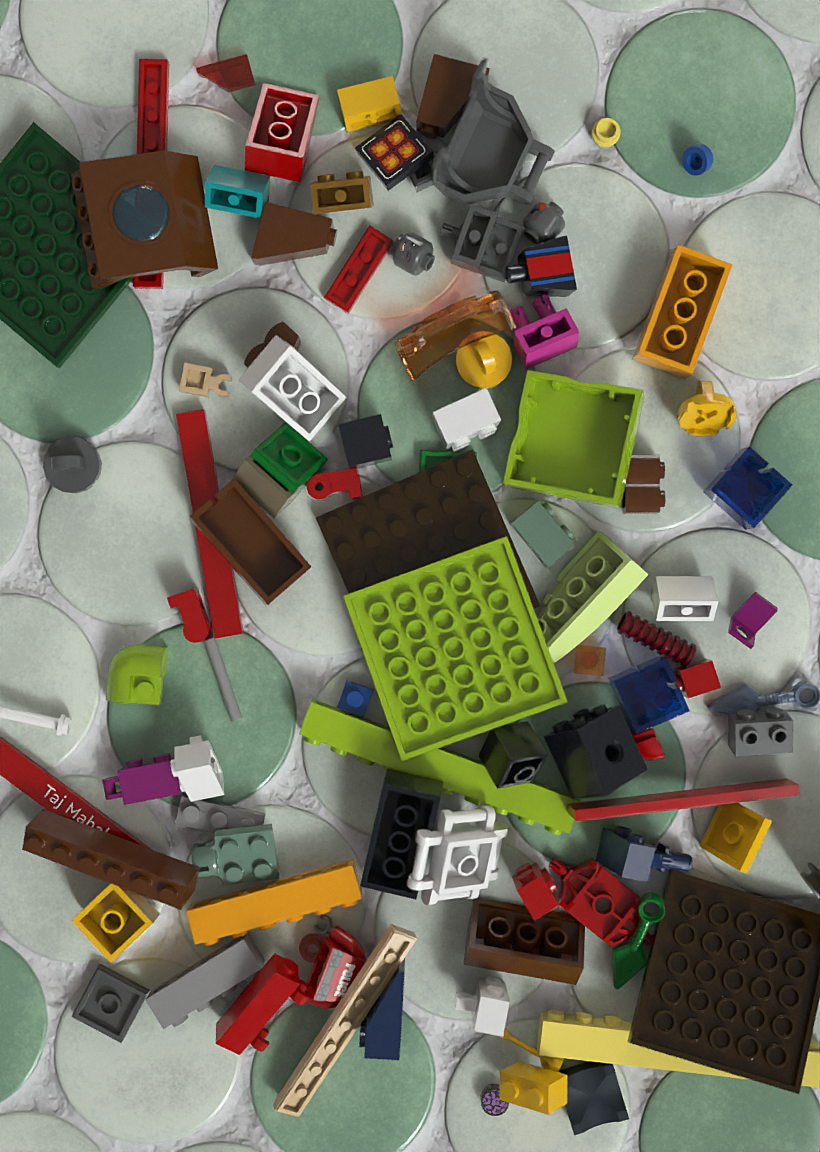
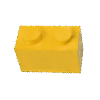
M518 1061L500 1071V1100L549 1115L567 1104V1074Z

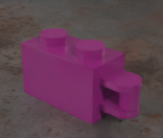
M170 753L154 756V761L143 763L142 759L125 762L126 766L117 771L118 776L102 779L106 800L122 797L124 805L181 794L178 776L174 777L171 770V760L175 759V757L171 758ZM115 782H120L121 791L116 792Z

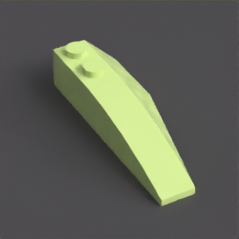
M600 530L561 571L556 579L559 582L551 595L547 593L542 601L544 606L537 619L553 663L564 657L597 629L648 576L636 562Z

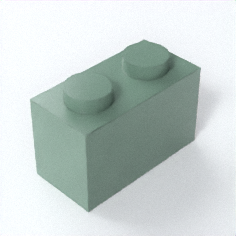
M537 501L513 520L510 525L545 567H549L575 546L571 541L574 536L564 524L559 526L553 519L556 514L546 502L541 505Z

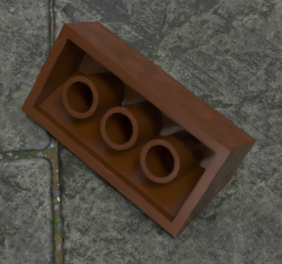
M476 898L473 899L463 965L576 985L584 969L585 926L571 914L550 911L534 921L526 906Z

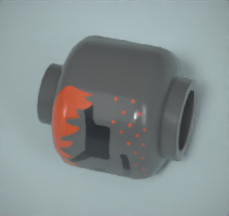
M544 202L537 203L523 219V233L527 239L537 245L557 238L565 228V220L562 217L564 212L561 207L554 202L549 204Z

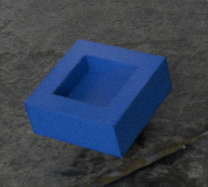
M347 680L337 708L364 717L374 689Z

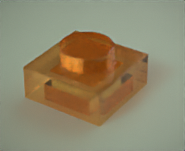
M577 645L574 673L604 676L606 647Z

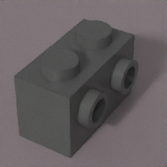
M768 708L764 712L739 710L737 713L728 714V746L735 756L793 753V719L785 710L780 708Z

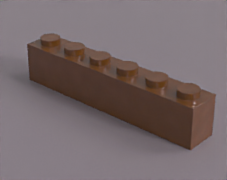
M45 809L31 820L25 828L22 850L179 910L184 907L195 891L200 867Z

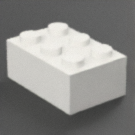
M276 335L238 379L241 384L308 441L315 436L347 398L292 346Z

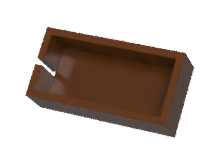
M235 478L214 495L213 499L217 502L215 505L211 500H208L189 517L190 521L265 605H269L312 567Z

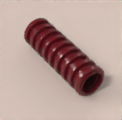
M631 611L624 613L617 626L618 634L624 633L628 639L632 637L635 643L640 641L641 646H649V650H657L659 655L665 654V658H672L674 663L680 662L682 667L688 666L696 653L695 644L691 643L689 645L687 640L683 639L681 641L677 635L673 637L672 632L667 631L665 633L664 628H656V624H648V620H640L638 615L632 616Z

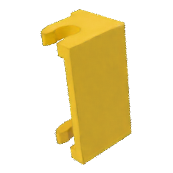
M393 76L337 90L347 133L391 122L401 114L400 101Z

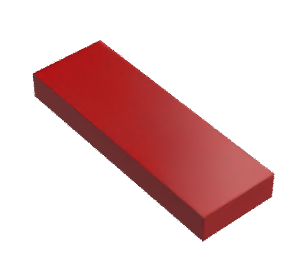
M369 225L325 294L324 299L349 314L390 250L394 240Z

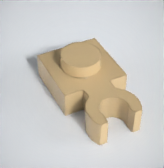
M184 362L179 391L209 398L210 390H214L221 397H229L230 393L228 391L220 390V383L223 381L232 382V378L227 374L213 377V368Z

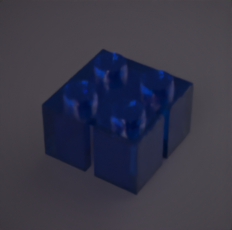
M749 446L740 449L725 466L724 469L726 471L719 473L703 493L747 530L754 529L793 484L775 468L766 469L760 473L758 470L766 468L769 463Z
M658 656L637 665L639 671L630 668L608 678L629 728L635 734L690 711L680 687L673 685L677 680L666 657Z

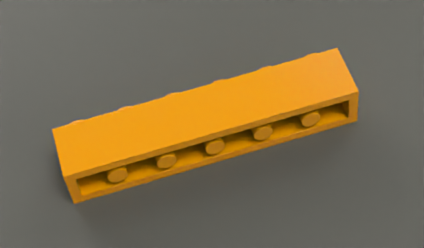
M352 859L190 904L186 914L195 945L204 942L205 946L218 943L225 936L231 935L232 938H238L248 934V930L258 927L261 931L276 926V922L286 920L287 923L301 920L303 915L314 912V915H322L331 910L330 907L341 905L342 908L356 905L359 899H362L363 890L360 886L361 883L355 861Z

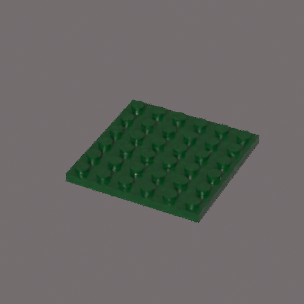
M33 122L0 163V320L53 365L61 368L134 277L124 278L102 289L92 288L71 177L73 172L80 169V161ZM122 196L118 198L114 207L113 217L115 225L122 234L133 240L147 241L154 239L163 232Z

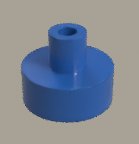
M695 144L684 152L682 157L683 166L689 174L694 176L701 175L711 168L713 154L706 145Z

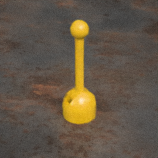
M506 1028L504 1029L503 1037L499 1036L500 1039H508L539 1057L542 1068L556 1072L559 1071L564 1058L540 1056L538 1050L512 1036Z

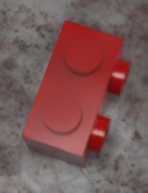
M535 862L532 865L526 863L515 870L516 874L512 878L516 890L534 921L560 906L554 894L557 888L546 867L540 869Z

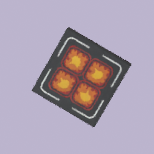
M402 114L355 147L357 154L388 191L435 157L431 148Z

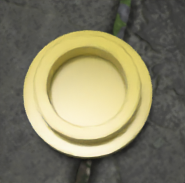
M611 118L599 119L592 128V138L601 147L613 146L617 143L621 134L619 124Z

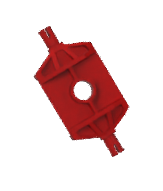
M556 857L553 858V863L550 862L548 867L562 877L557 901L564 910L609 946L620 944L630 936L633 937L641 918L638 910L641 896H638L608 872L594 858L572 868H568ZM602 897L608 898L610 900V907L605 911H598L595 908L596 901ZM647 932L643 943L649 946L651 944L649 940L652 942L653 935Z

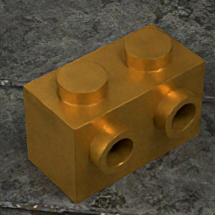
M363 171L347 172L346 178L335 179L334 174L317 176L318 181L310 184L314 214L371 208L374 205L371 177L363 176Z

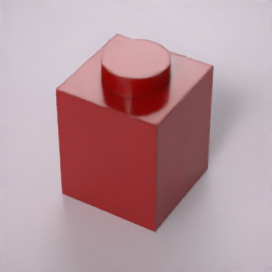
M703 659L690 663L686 667L681 666L674 669L676 675L672 677L674 687L677 693H682V696L688 699L721 688L713 660Z

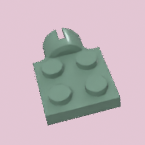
M272 824L215 830L213 841L193 845L192 865L200 867L198 877L218 876L222 880V885L279 879L280 872Z

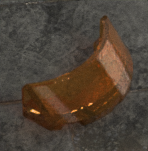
M490 291L482 297L476 298L474 295L435 312L413 326L409 334L400 337L394 344L413 381L432 365L454 351L480 339L516 329V325L499 291Z

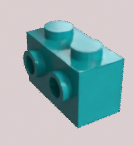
M214 165L205 183V208L261 219L265 202H269L270 176Z

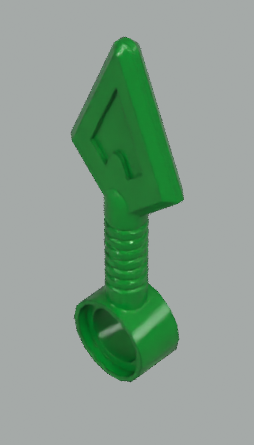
M649 892L641 896L638 903L641 918L631 941L612 948L615 989H620L646 966L647 958L641 945L651 923L662 920L665 914L664 899L657 893ZM648 902H655L660 906V909L655 913H649L643 907Z

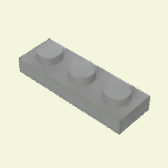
M183 794L175 824L215 833V830L263 825L266 813L205 799L191 802L188 795Z

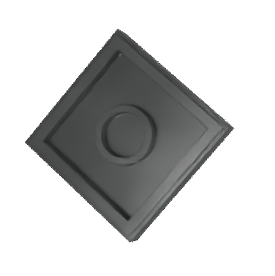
M99 964L71 1017L122 1043L150 990Z

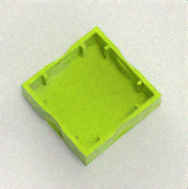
M527 370L519 407L518 429L511 444L503 484L510 488L620 509L644 401L643 390L607 383H584L566 376Z

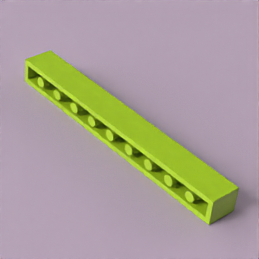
M315 699L309 705L299 732L300 735L305 736V742L320 746V743L331 746L330 750L343 756H346L347 752L358 756L357 760L364 764L373 766L375 762L385 766V771L388 768L443 781L442 792L453 796L454 792L465 795L464 800L475 805H480L481 802L492 805L495 812L502 815H507L508 812L519 815L518 820L529 825H534L535 822L545 825V830L556 835H561V832L570 834L575 820L568 814L567 804L581 802L580 799H572L569 793L536 781L497 789L482 761L444 747L401 761L390 727Z

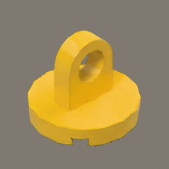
M481 331L471 334L462 341L457 350L455 364L459 376L465 383L478 389H489L496 387L506 379L511 370L512 354L510 347L502 337L492 332Z
M699 381L696 396L687 399L678 409V425L680 428H685L686 433L693 436H714L720 433V429L726 427L727 430L732 427L736 421V405L731 398L723 394L714 393L712 381Z

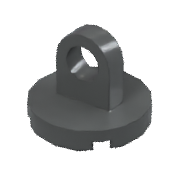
M68 436L58 439L49 446L44 455L43 470L46 479L53 487L62 492L77 494L87 491L101 474L102 461L99 452L91 443L80 437Z

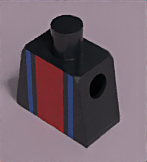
M561 236L524 249L517 257L518 265L506 266L505 268L507 283L522 282L523 292L526 296H542L547 294L549 297H568L577 290L567 236Z

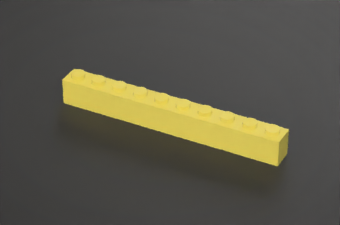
M549 1009L548 1012L540 1011L536 1043L540 1056L747 1079L631 1044L627 1041L632 1022L622 1021L621 1018L608 1015L604 1018H595L593 1015L585 1012L569 1015L558 1009ZM811 1039L801 1086L820 1088V1042Z

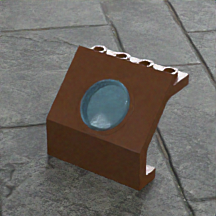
M163 150L79 162L80 169L71 174L72 187L76 198L77 214L80 220L92 288L102 289L124 278L155 273L189 270L191 277H201L218 270L208 209L205 208V193L198 156Z

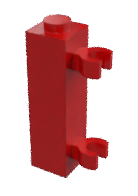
M276 953L272 955L216 1023L217 1045L238 1055H241L249 1044L260 1052L267 1048L270 1043L265 1038L269 1031L264 1026L289 997L299 1005H303L309 998V994L304 993L308 984L299 980V968L293 960L283 958Z

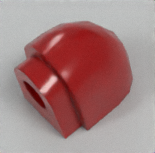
M652 722L631 730L643 760L654 761L665 758V753Z

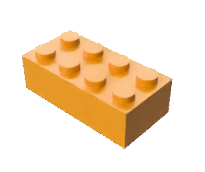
M678 244L669 257L632 360L683 379L692 375L733 264Z

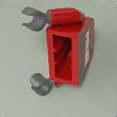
M321 915L319 917L326 921L327 928L322 929L315 924L314 929L319 934L327 932L329 938L324 937L307 981L308 987L304 993L309 994L306 1002L325 1010H330L337 1007L367 959L365 958L364 949L352 935L339 926L333 927L332 919L328 915Z

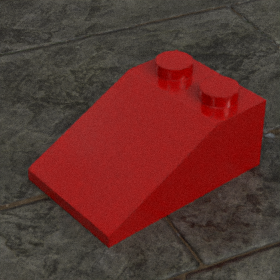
M263 83L245 145V171L301 183L319 95Z

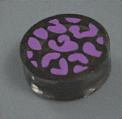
M490 1084L482 1090L480 1096L481 1106L488 1115L499 1116L506 1112L509 1103L500 1100L499 1084Z

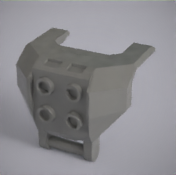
M484 58L480 61L473 76L471 91L453 136L446 149L440 148L433 163L432 183L443 195L462 204L510 197L523 204L531 205L534 198V189L547 161H551L555 151L551 147L533 139L530 128L514 96L492 86L487 81L486 68L488 59ZM530 153L537 156L523 188L514 183L527 154Z

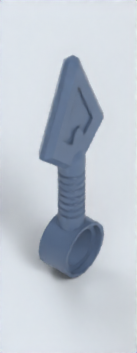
M801 681L794 685L792 691L759 695L748 685L744 684L709 703L707 708L710 711L728 715L737 713L739 710L757 712L761 706L795 702L804 709H811L819 703L820 691L814 684L808 681ZM803 688H811L813 690V697L808 702H801L799 700V692Z

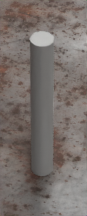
M216 639L205 640L204 643L231 722L241 719L242 716Z

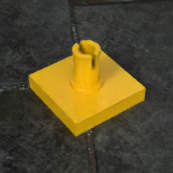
M740 803L719 805L699 847L747 874L758 850L761 849V844L763 845V839L772 821Z

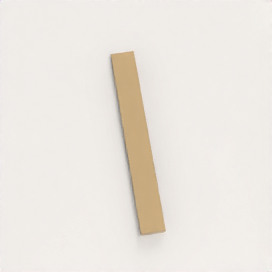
M393 924L389 926L273 1102L275 1111L296 1117L301 1115L418 939L415 932Z

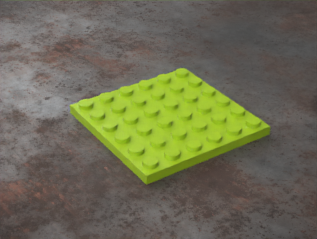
M507 536L343 596L401 761L568 702Z

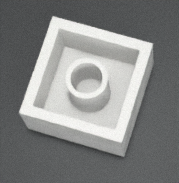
M487 388L434 411L432 414V421L445 449L452 448L454 452L468 446L471 438L478 436L481 440L495 433L496 427L501 421Z

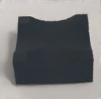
M589 1061L558 1071L567 1074V1104L565 1106L574 1136L602 1124L629 1119L613 1064Z

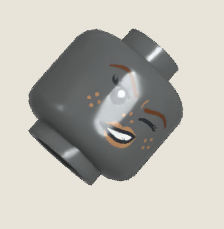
M413 232L399 235L392 245L391 255H393L394 264L414 276L421 274L424 270H430L435 261L432 243Z

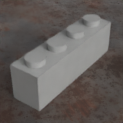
M249 934L232 940L150 991L145 1001L163 1029L171 1024L176 1027L187 1020L188 1014L197 1009L198 1012H201L213 1003L212 999L221 994L222 997H225L237 988L236 984L244 979L246 982L253 980L262 969L265 960Z

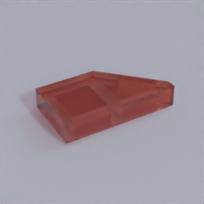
M247 54L196 68L200 77L206 78L228 93L255 86Z

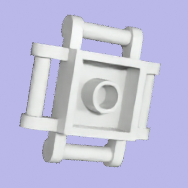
M491 805L481 806L480 809L457 812H451L449 809L439 810L437 813V831L426 829L417 831L416 842L418 846L413 871L408 877L407 886L413 890H422L421 898L424 905H434L437 901L465 897L467 900L476 899L480 889L488 888L489 881L496 880L498 877L499 869L497 863L503 837L507 836L508 825L495 821V810ZM480 821V824L473 827L468 822ZM434 845L429 874L424 875L429 846Z

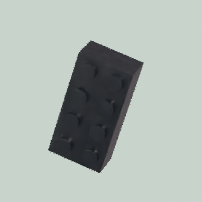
M387 768L361 879V887L417 899L419 890H413L407 886L408 877L413 871L418 846L416 842L417 831L420 829L433 831L442 795L443 781Z

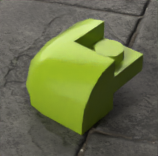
M139 644L130 645L118 651L111 660L108 670L106 700L122 704L161 705L163 680L167 669L168 647Z

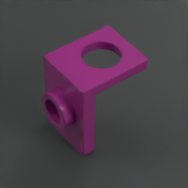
M754 592L730 618L728 633L752 649L756 633L770 620L778 608L760 594ZM737 629L741 630L746 635V637L741 635Z

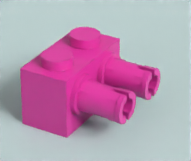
M547 294L542 295L543 301H541L540 297H537L532 302V306L540 317V320L534 323L529 322L522 306H516L517 312L512 308L506 313L515 330L513 347L525 370L575 349L578 345L579 330L567 308L556 312Z

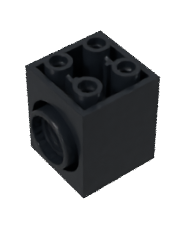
M603 704L590 711L588 708L579 710L573 714L574 719L569 722L564 720L552 726L553 731L543 736L572 799L607 796L648 770L619 705L607 708Z

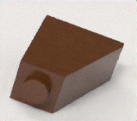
M437 54L433 55L416 120V131H419L421 135L427 138L445 137L462 116L471 91L472 79L479 65ZM486 68L487 81L490 68Z
M265 202L251 258L255 265L263 266L324 255L328 253L329 246L334 247L338 229H334L333 219Z

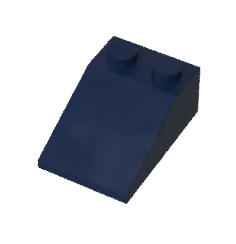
M405 958L368 1012L367 1019H364L361 1023L359 1047L365 1048L364 1058L400 1060Z

